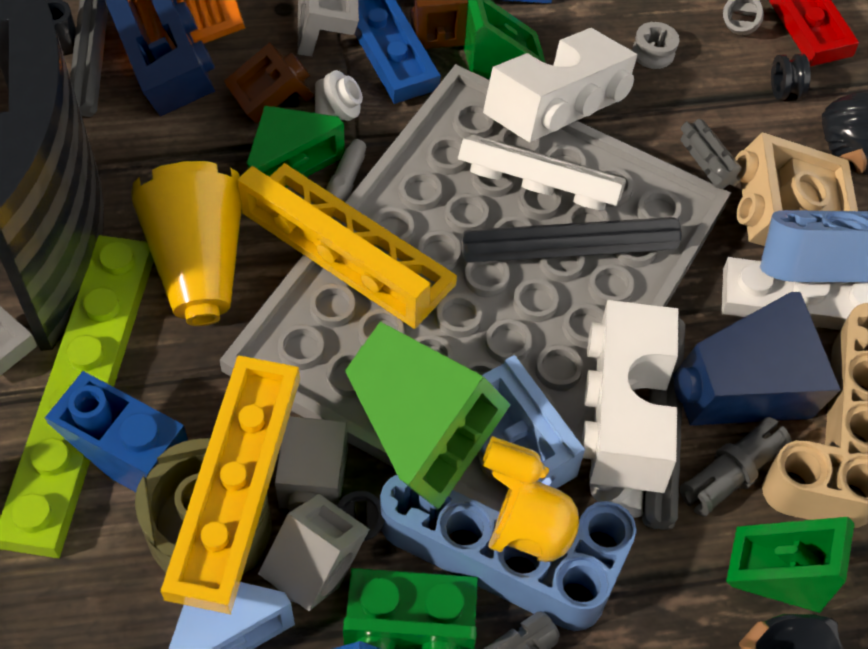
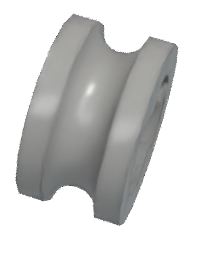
M661 22L644 23L637 30L636 41L633 44L632 51L638 54L636 61L644 67L651 69L667 67L674 60L675 51L680 42L679 34L674 28Z

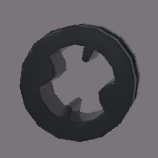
M795 54L789 60L787 55H777L773 60L771 69V86L775 98L784 100L789 94H792L796 99L805 98L809 91L811 80L810 64L805 54Z

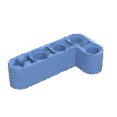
M782 210L774 212L771 217L760 264L762 272L773 278L789 282H868V211Z
M395 475L385 483L380 495L381 515L384 519V526L381 531L385 538L393 545L456 576L478 577V587L533 614L542 611L550 617L554 624L572 631L586 630L593 626L600 618L636 534L634 518L627 509L620 504L610 501L596 502L587 507L581 515L577 536L567 553L555 561L542 562L538 561L537 557L509 546H506L501 553L489 549V541L494 532L499 511L452 490L440 509H437L401 481L398 475ZM438 518L436 530H430L429 527L434 529L435 519ZM457 530H466L476 535L478 542L472 545H460L452 541L449 535ZM595 532L606 533L615 540L617 546L609 548L599 546L593 542L589 535ZM511 557H523L532 562L536 570L524 574L514 572L505 561ZM568 584L582 585L590 591L593 600L589 602L574 601L566 594L563 587Z

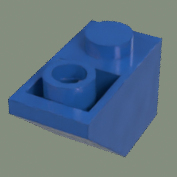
M85 371L81 372L45 417L47 423L105 475L134 492L137 491V486L143 475L146 478L149 472L158 464L157 458L163 452L176 444L188 441L183 424Z

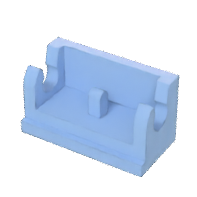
M513 355L504 360V364L483 374L482 376L511 405L480 449L482 453L485 454L490 438L494 436L536 451L544 466L549 468L548 475L538 480L543 484L558 488L577 477L585 449L517 357Z

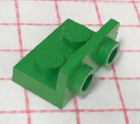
M351 568L347 615L344 618L343 624L344 645L362 641L381 649H475L478 577Z

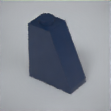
M790 292L697 343L673 374L675 394L677 399L683 404L690 426L761 422L764 418L769 417L777 421L812 419L841 390L801 292Z

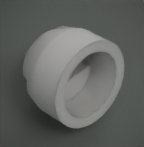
M728 0L723 9V18L727 28L737 35L753 33L760 27L764 17L763 8L759 0ZM735 13L743 16H756V19L753 22L732 20V15Z

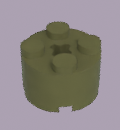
M210 438L192 439L168 448L157 458L158 464L155 465L146 478L143 475L137 486L135 496L137 519L153 558L165 572H167ZM267 494L243 574L255 569L262 563L269 543L272 519Z

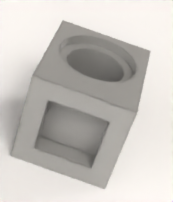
M289 416L281 443L275 479L279 509H288L291 512L318 494L334 505H338L342 498L348 453L347 421Z
M318 494L287 514L258 574L274 585L278 591L285 592L290 601L298 603L310 611L340 587L370 529Z

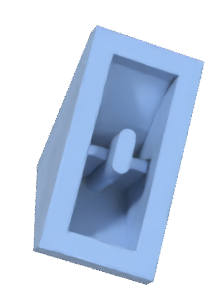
M240 582L231 615L183 605L169 649H254L295 625L291 602L285 592Z

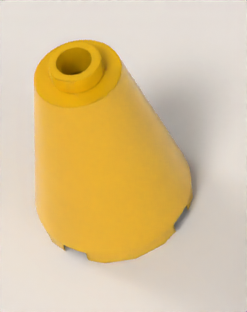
M183 161L159 166L152 169L153 180L141 186L140 178L133 182L131 190L134 209L173 314L179 318L186 319V323L191 326L214 324L221 319L220 315L226 313L231 307L242 201L237 179L240 177L239 173L232 168L231 177L218 173L217 163L208 161Z

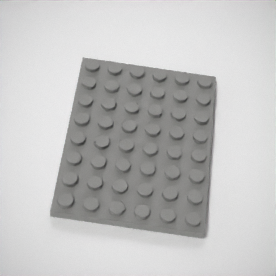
M455 64L345 203L456 274V286L416 329H413L303 255L219 360L221 370L231 377L238 355L299 367L300 382L291 411L304 418L347 421L348 443L393 467L345 372L361 346L366 342L379 322H382L480 375L504 364V360L515 355L581 443L585 421L594 422V407L584 406L588 370L597 371V358L587 357L591 323H602L607 300L666 307L725 209L731 192L725 189H718L710 182L578 121L529 143L483 113L490 80ZM476 135L624 178L626 183L621 199L616 206L607 203L605 210H596L573 202L575 194L554 188L552 195H546L525 189L521 186L523 178L506 173L502 174L501 180L479 176L470 172L472 163L458 160L463 138ZM333 217L334 220H336L337 222L346 227V224L344 222H342L336 217ZM675 217L679 220L682 232L679 248L675 250L473 263L466 262L462 254L463 232L471 229ZM374 245L375 247L389 255L388 251H386L379 245ZM418 274L419 276H421L422 278L431 283L430 288L435 284L434 281L427 278L423 274ZM480 450L453 490L500 512L508 489L503 483L493 477L491 469L483 467L484 454Z

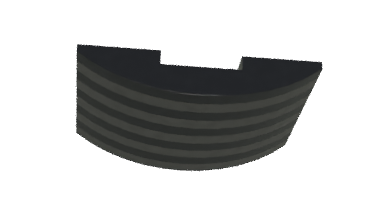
M0 0V68L9 90V112H0V259L40 350H53L65 333L81 284L88 270L99 235L103 236L104 203L102 186L53 17L46 0Z

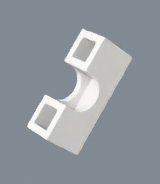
M588 28L559 41L553 66L541 62L528 53L494 66L483 113L530 143L583 117L590 116L594 112L615 102L623 100L633 86L634 76L632 72L638 54L595 29Z
M607 300L602 323H591L587 357L597 358V371L588 370L584 394V406L594 407V422L585 421L581 442L585 449L583 458L591 459L590 484L665 493L676 463L677 407L649 403L637 396L633 390L640 388L667 390L678 357V308Z

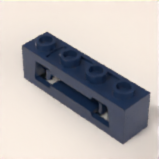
M105 0L142 92L160 117L215 92L207 73L215 69V66L203 41L194 43L191 32L197 30L198 27L185 1L177 3L176 0H152L163 28L176 47L173 50L165 37L151 43L134 0Z

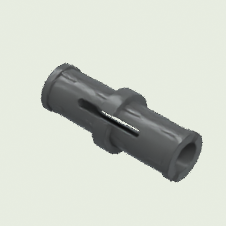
M770 417L764 418L756 428L736 444L728 443L723 445L716 451L715 460L680 486V493L685 503L690 507L700 499L701 503L694 508V512L700 516H707L713 511V508L738 488L748 489L757 481L758 472L775 459L779 451L786 444L792 442L788 431L782 426L771 435L770 431L777 426L778 421Z

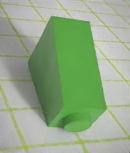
M379 322L345 370L399 479L437 509H440L511 405L484 376L382 322Z

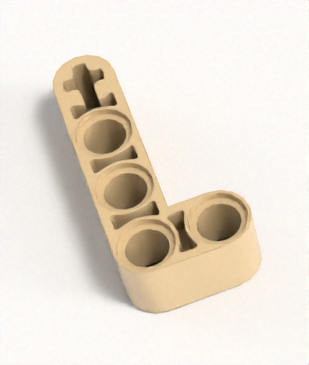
M868 303L857 305L850 312L832 346L831 367L841 390L828 402L825 445L810 441L796 440L790 442L779 451L765 475L762 484L763 495L767 503L780 513L808 520L849 517L854 522V528H859L868 523ZM853 433L863 437L867 441V443L860 441L853 435ZM787 472L799 475L806 484L795 482L788 476ZM849 485L859 488L866 497L854 493Z

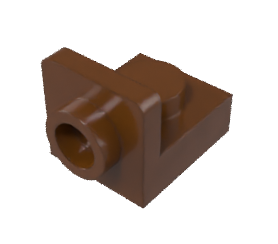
M415 0V7L410 9V20L414 32L425 49L465 45L468 0Z
M270 42L223 81L245 113L255 123L260 121L264 106L277 107L295 91L306 102L315 96L304 82L311 76L305 66L292 52L284 57Z

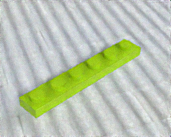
M99 235L88 270L81 284L0 517V550L60 559L90 460L47 423L45 417L82 371L114 387L154 262L149 246L145 241Z

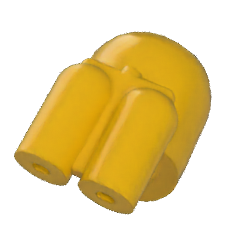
M491 436L483 457V467L491 469L493 477L509 489L500 509L494 532L490 538L489 549L501 553L506 546L537 557L538 561L551 562L559 559L571 548L577 536L579 528L578 508L569 495L538 481L540 478L543 479L548 475L549 468L544 466L536 451Z

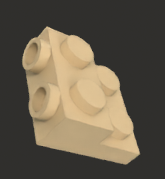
M764 132L757 136L735 157V160L741 166L738 176L741 178L743 196L737 208V220L740 224L747 225L749 242L765 246L771 217L776 211H858L849 160Z

